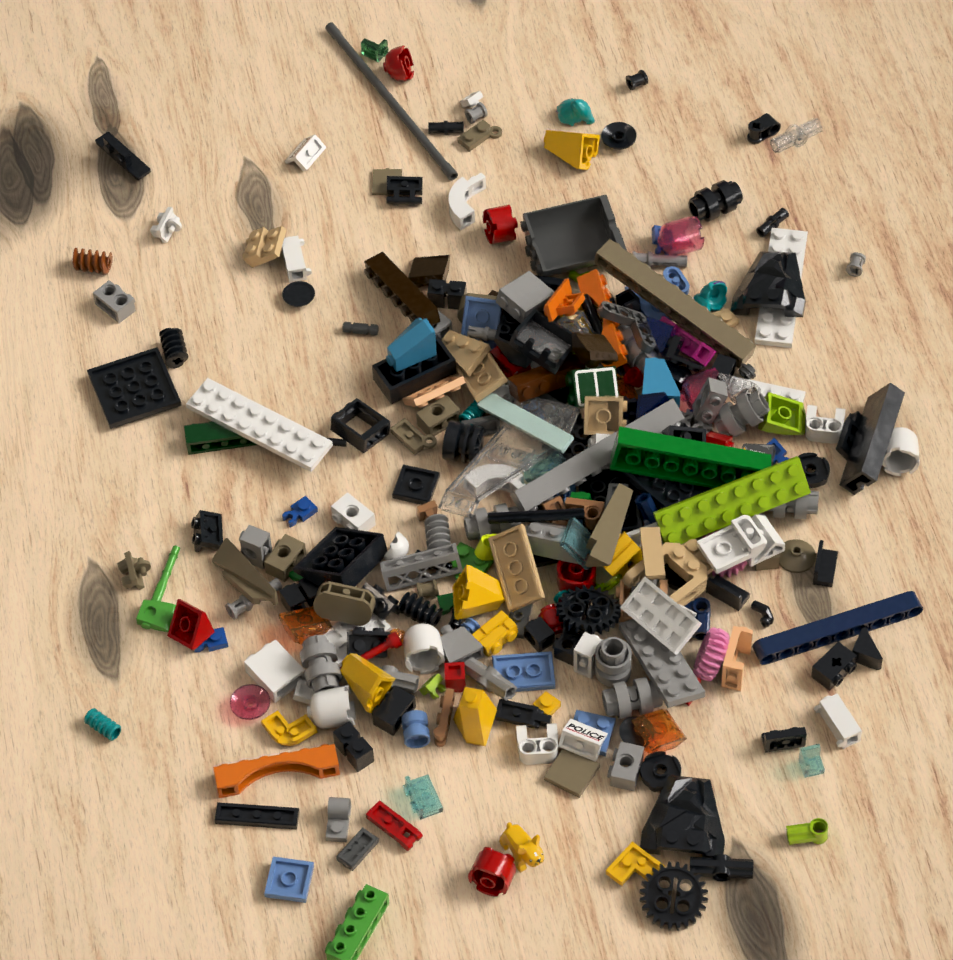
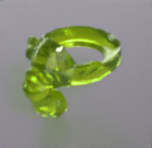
M618 574L606 583H601V585L595 583L594 589L597 590L601 587L602 592L605 590L610 591L623 577L621 574Z

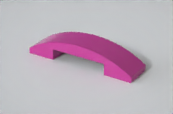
M662 316L652 329L653 332L667 342L674 335L685 337L680 351L705 367L716 353L714 349L678 327L665 316Z

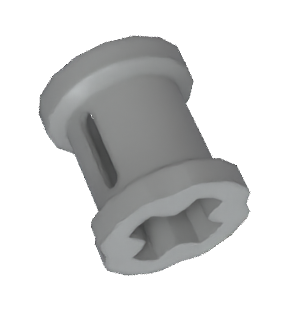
M481 102L477 103V106L464 111L467 120L471 124L475 120L488 115L486 107Z
M858 252L850 255V264L846 267V272L849 275L857 277L862 274V265L866 261L865 255Z

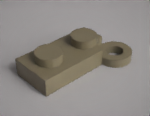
M482 120L460 135L457 140L461 146L470 152L490 137L494 139L501 137L502 129L498 126L490 127V124Z
M405 418L390 428V432L414 455L422 451L424 447L430 449L437 444V439L434 435L428 434L424 436ZM427 440L433 441L432 443H426Z

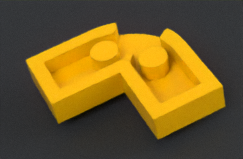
M279 711L261 720L262 726L272 739L284 746L297 745L317 733L316 726L306 714L288 724Z

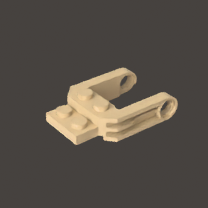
M696 539L688 540L683 545L668 542L662 545L664 565L667 563L674 572L687 582L669 596L682 606H686L706 590L707 575L714 571L697 547ZM643 560L624 575L622 581L629 588L642 581L645 577Z

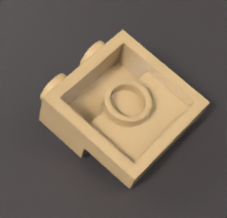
M280 226L270 231L265 227L253 230L249 238L246 239L247 247L245 252L242 253L243 260L254 268L278 258L286 229Z
M585 396L584 435H594L596 433L613 434L618 431L619 426L625 427L627 420H623V412H627V401H624V396Z

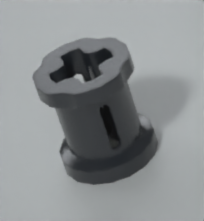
M639 70L637 74L626 76L627 86L630 90H635L637 86L648 84V77L645 71Z

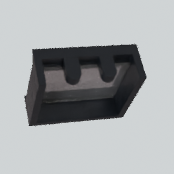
M535 308L515 329L508 343L509 346L554 375L574 353L572 350V332L555 321L549 322L548 317Z

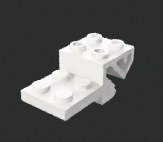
M756 514L752 518L748 515H742L732 520L730 526L697 541V547L716 574L744 561H747L750 567L785 551V543L766 516Z

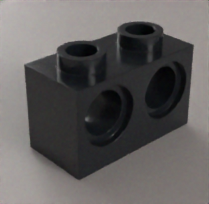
M565 626L562 629L560 638H556L553 643L554 658L574 666V648L582 637L583 631H580L579 634H574L576 629L569 631V626Z

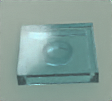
M573 517L568 521L560 546L585 570H588L591 567H587L585 564L591 550L585 547L591 533Z

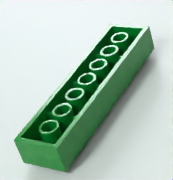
M619 426L610 460L611 470L713 489L771 466V454Z

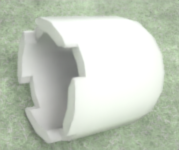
M904 427L893 429L882 464L885 472L901 476V473L909 472V474H912L918 469L920 465L918 438L910 429Z
M421 623L411 626L405 632L403 644L407 669L413 672L412 670L420 671V674H430L439 670V665L445 662L439 631L430 624Z
M346 685L321 690L313 694L310 706H307V714L309 718L313 719L317 727L322 729L337 728L349 721L352 725H355L353 721L356 720L354 701L350 702L349 694L352 693L350 686Z

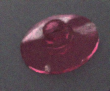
M255 684L239 687L230 698L232 712L237 717L245 720H253L263 716L270 706L268 692L263 687Z

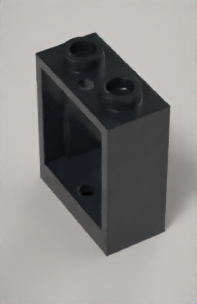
M356 398L351 403H347L339 412H335L332 415L330 430L362 453H365L389 435L390 421ZM357 416L372 427L360 435L347 426L346 423Z

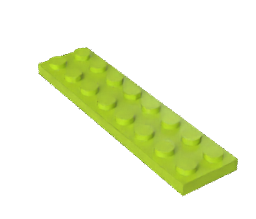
M796 456L655 511L653 515L657 526L660 527L663 544L665 542L683 544L688 540L696 539L729 526L732 520L742 515L752 517L755 514L757 515L808 495L811 491L800 458Z

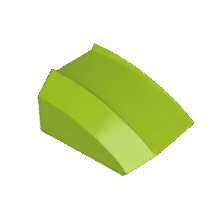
M768 392L764 398L769 405L770 411L763 415L764 421L758 424V429L774 434L803 435L806 424L804 404Z

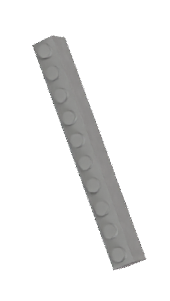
M671 399L625 427L662 434V430L669 425L680 426L679 421L685 417L675 400ZM617 431L511 493L510 496L518 510H538L537 505L549 501L557 493L560 495L567 493L571 490L569 486L574 483L576 486L587 481L585 477L589 474L592 477L602 472L601 467L606 464L610 467L611 451Z

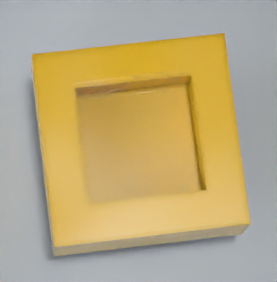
M545 691L533 703V706L543 710V714L552 716L561 707V701Z

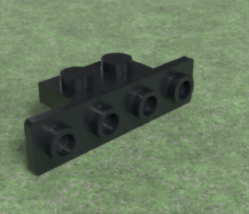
M106 132L95 140L99 147L136 180H140L151 173V169L110 132Z

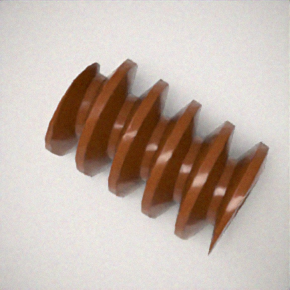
M78 248L74 249L73 266L76 271L81 269L83 272L88 270L91 273L94 271L96 273L102 272L103 274L109 273L113 261L111 252L106 257L105 251L99 256L98 250L92 255L91 249L88 250L87 254H85L84 248L81 249L80 253H78Z

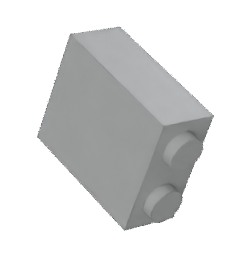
M528 271L499 289L496 303L514 319L522 323L534 308L539 312L544 311V306L554 294V291L532 272Z

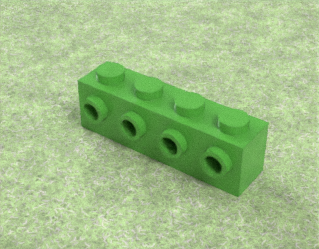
M368 884L364 886L363 890L358 891L353 907H349L345 914V921L343 924L338 925L335 931V938L332 942L329 941L325 948L327 960L358 959L389 905L388 893Z

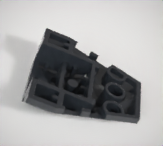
M759 252L733 296L730 311L735 315H749L750 308L783 309L785 317H803L806 300L796 253Z
M669 775L642 830L640 847L649 854L657 855L661 854V849L702 854V857L713 858L717 854H724L725 838L711 780Z

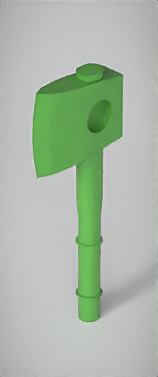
M176 545L172 547L169 553V558L152 599L143 600L137 615V624L141 625L144 629L151 628L163 632L169 631L176 605L162 602L161 600L180 551V547Z

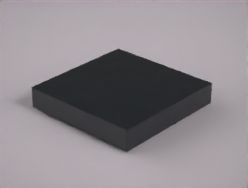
M403 464L392 498L421 505L430 502L439 481L440 472Z

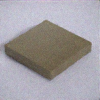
M562 749L545 774L544 780L580 798L600 768V763Z

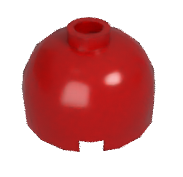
M404 45L391 49L383 63L384 71L397 81L411 80L414 76V71H411V66L414 65L409 49L404 48Z

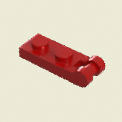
M380 800L366 813V818L397 841L406 851L413 847L415 841H419L423 837L416 827ZM406 832L410 834L407 838L403 836Z

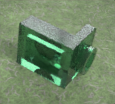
M365 38L361 42L362 55L377 62L386 57L389 51L388 41L385 39L380 44Z

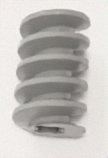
M443 514L429 516L424 522L427 550L451 544L448 517Z

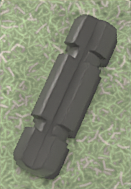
M344 322L342 330L344 333H351L353 331L355 334L368 335L370 333V335H378L379 326L376 324L368 326L366 323L354 322L351 324V322Z

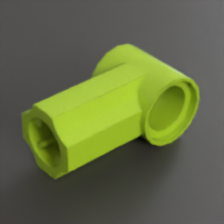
M816 818L810 823L786 826L789 845L808 842L823 844L828 839L827 822L822 818ZM820 829L823 832L817 833L815 830Z

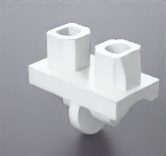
M167 207L165 213L158 214L157 221L159 224L152 226L150 232L153 237H158L163 243H167L174 231L181 230L180 218L174 214L172 207Z

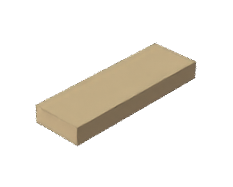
M660 527L640 528V539L645 577L649 580L665 579Z

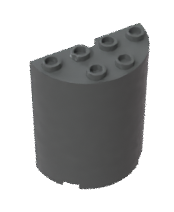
M607 195L523 213V221H520L521 230L525 232L526 255L531 257L530 266L532 271H536L539 276L549 277L596 266L597 264L594 263L596 252L609 239L619 243L627 251L619 227L617 228L615 216Z

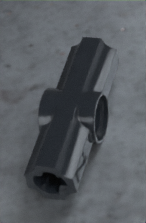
M717 854L713 858L690 857V870L695 868L694 876L701 874V877H712V879L720 882L728 881L730 878L753 879V859H731L726 854Z

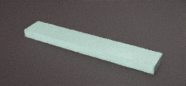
M494 393L489 394L477 404L483 411L561 453H564L574 440L571 434Z

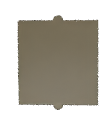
M373 169L372 195H394L387 194V176H402V169Z

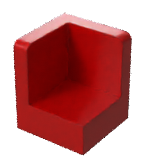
M464 662L444 663L446 688L454 689V692H463L466 687Z

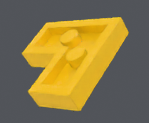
M632 841L606 869V875L623 886L634 872L647 880L646 874L653 876L652 868L659 871V865L662 863Z

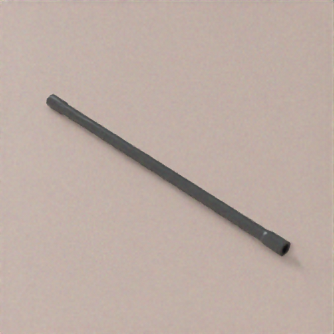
M333 22L328 23L325 29L331 37L338 42L440 166L450 181L456 179L458 173L434 147L344 38Z

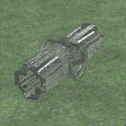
M813 118L799 126L797 124L790 125L785 133L770 139L772 150L775 153H780L794 145L801 147L808 138L822 132L823 127L818 118Z

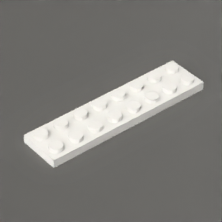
M772 228L768 252L796 253L800 278H802L808 231ZM760 308L755 344L792 348L796 317H785L783 309Z
M209 378L204 381L186 403V407L191 411L310 472L314 470L333 446L331 440Z

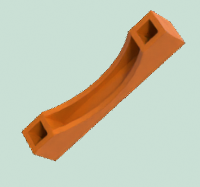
M595 269L577 277L580 292H584V295L588 294L595 306L599 307L603 301L610 302L609 299L612 297L610 291L605 286L608 283L604 274L600 275L598 270ZM603 318L601 335L606 337L617 352L619 361L609 365L602 362L601 364L604 367L616 366L617 368L628 363L626 358L628 351L625 345L622 344L624 338L621 331L617 328L620 324Z
M323 744L315 748H303L299 751L282 752L279 755L262 756L258 759L241 760L237 763L221 764L213 767L219 798L239 795L256 780L279 772H301L319 779L340 775L335 744Z

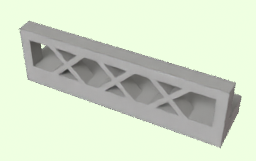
M456 543L380 562L387 592L463 571ZM456 560L458 567L451 569L445 567L448 562ZM431 566L438 568L436 573L432 574L426 572V570ZM416 571L419 573L416 578L411 579L407 577L409 572ZM397 576L400 578L397 583L389 585V577Z

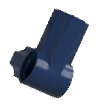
M650 493L638 495L635 503L642 515L645 526L655 523L653 512L660 510V508L655 505Z
M700 597L684 607L697 613L695 618L702 625L693 634V638L703 640L710 629L711 608L708 599Z

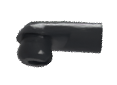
M756 600L753 601L751 609L762 614L761 624L764 627L773 624L774 617L770 607Z

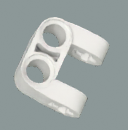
M808 405L805 424L806 438L813 442L838 443L844 426L846 409L836 408L835 419L816 417L817 406Z
M557 723L546 724L547 737L527 739L526 725L516 726L518 754L523 764H549L555 761L558 756Z

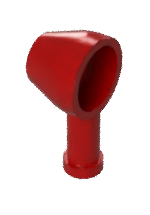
M627 363L622 365L626 372L624 382L632 387H642L644 379L642 372L637 367L630 368Z

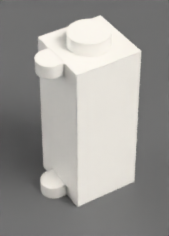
M298 236L284 238L281 248L289 283L307 280V276L312 274L311 269L305 266L301 246L305 244L304 239H299Z
M838 693L824 697L819 705L814 707L815 712L820 713L833 733L838 747L844 749L861 741L862 730Z

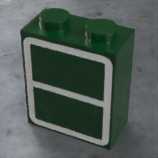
M616 366L571 370L565 376V383L569 388L567 400L568 404L571 405V410L583 409L585 396H619Z

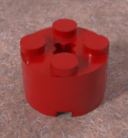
M510 205L488 208L483 211L482 219L483 223H486L487 228L484 229V232L490 244L516 240L515 228L518 227L516 217L512 216Z
M586 554L581 565L558 561L557 585L559 591H568V589L575 591V586L583 589V585L587 589H590L591 585L595 587L596 567L585 566L589 557L588 554Z
M484 847L478 853L468 874L469 882L472 883L473 881L477 885L476 889L489 896L496 897L499 893L506 894L516 873L514 857L510 854L495 851L490 847Z

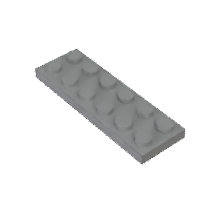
M634 619L619 623V630L667 708L705 697L704 688L681 652L677 655L674 654Z

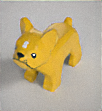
M508 822L507 828L500 836L499 842L505 851L510 848L517 870L523 872L527 869L526 864L530 867H536L543 863L544 854L539 846L540 836L536 835L531 839L518 824L512 825V823Z

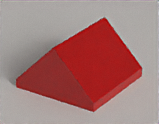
M178 599L167 636L191 650H195L214 633V629L206 612L182 599Z

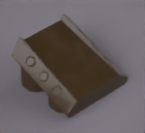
M450 255L415 257L408 278L418 288L424 285L429 286L430 279L446 280L449 272Z
M582 332L572 333V350L581 363L587 367L596 368L601 362L609 365L619 361L617 352L604 335Z

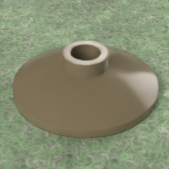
M798 539L784 542L785 551L779 553V565L783 569L793 573H801L809 570L814 565L816 553L809 543Z

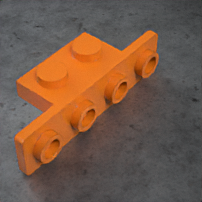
M564 279L544 306V314L548 317V321L553 322L558 315H574L585 300L584 292L573 294L569 279Z

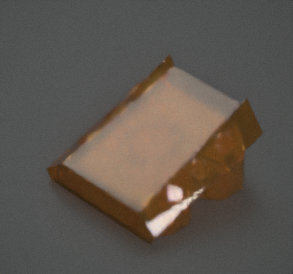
M314 607L278 614L286 633L295 643L297 642L301 645L305 639L314 635H323L333 628L328 619L317 615Z
M660 709L639 716L631 721L636 734L644 739L642 746H644V750L647 753L664 752L676 748L687 739L667 709Z

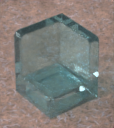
M820 744L800 748L798 761L804 778L824 774L825 772L820 757Z

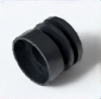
M449 421L443 440L442 458L456 462L461 454L462 463L466 464L469 460V464L475 466L483 449V426L474 428V425L470 424L465 432L463 422Z

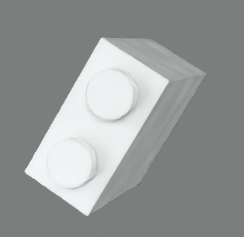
M276 639L271 643L265 644L261 650L251 654L244 661L246 673L274 703L293 691L298 679L306 681L305 669Z

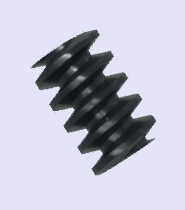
M179 328L163 329L159 332L166 365L173 369L178 368L189 357L185 347L183 332Z
M407 592L399 603L398 611L407 617H411L413 621H417L419 624L425 623L435 627L441 619L443 609L439 608L436 611L437 606L435 604L429 608L430 601L424 602L422 596L417 599V593H413L410 596V592Z

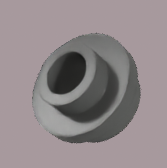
M744 363L740 365L738 372L743 378L754 379L756 377L754 373L756 370L753 366Z

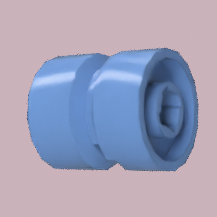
M412 710L403 714L401 720L404 730V744L410 748H421L430 743V733L427 727L428 717L426 712Z

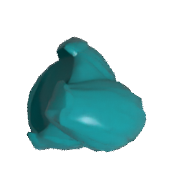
M567 99L557 106L558 119L564 124L574 126L575 123L582 120L587 124L595 122L591 108L582 99Z
M712 281L705 285L700 293L694 295L693 299L701 306L708 308L710 312L719 311L725 306L727 301V286L723 281Z

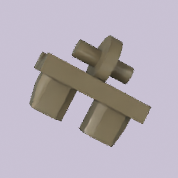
M130 551L125 552V559L117 563L122 574L129 572L128 575L121 578L123 586L126 589L134 586L139 590L145 588L142 576H146L147 571L151 569L150 562L143 560L142 557L138 559L132 557Z

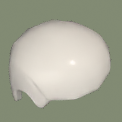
M400 532L395 534L394 540L390 543V549L384 555L386 561L406 556L409 551L408 540Z

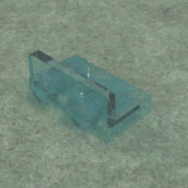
M552 451L544 455L525 459L524 479L527 483L562 464L566 459L559 451Z
M428 774L410 780L409 776L405 777L404 793L406 797L410 796L412 811L418 814L420 820L443 812V806Z

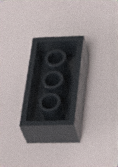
M435 335L437 355L398 372H396L393 366H389L386 359L372 365L373 380L391 404L450 375L456 374V360L438 335Z

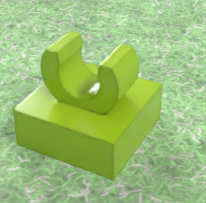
M439 673L433 675L419 691L423 696L429 693L432 699L439 698L436 689H439L441 693L446 690L443 684H439L444 678Z

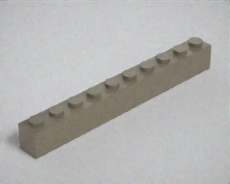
M609 239L596 252L595 264L703 343L714 349L718 354L736 359V367L740 369V365L742 363L745 364L751 358L756 347L752 340L745 338L737 329L726 324L722 318L712 314L708 308L701 306L693 297L686 295L678 286L667 281L663 275L656 273L649 265L642 263L634 254L623 249L619 243Z

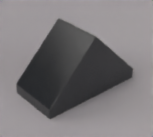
M864 627L861 629L852 650L857 655L856 663L880 670L883 658L868 630Z

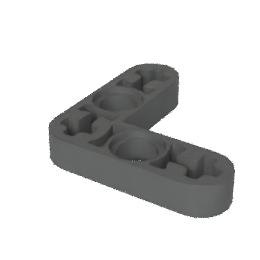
M603 301L600 304L597 312L601 317L630 326L638 348L644 353L649 354L652 352L656 342L647 318L641 312L607 301Z

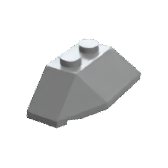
M546 521L532 522L525 527L533 555L581 565L587 554V548H585L586 546L576 528Z

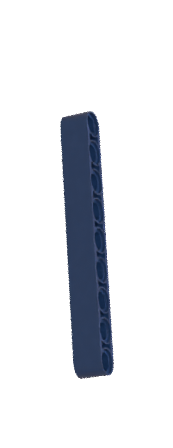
M908 591L761 638L753 643L752 648L760 664L766 665L857 636L864 627L869 632L915 617L923 611V607L916 593Z

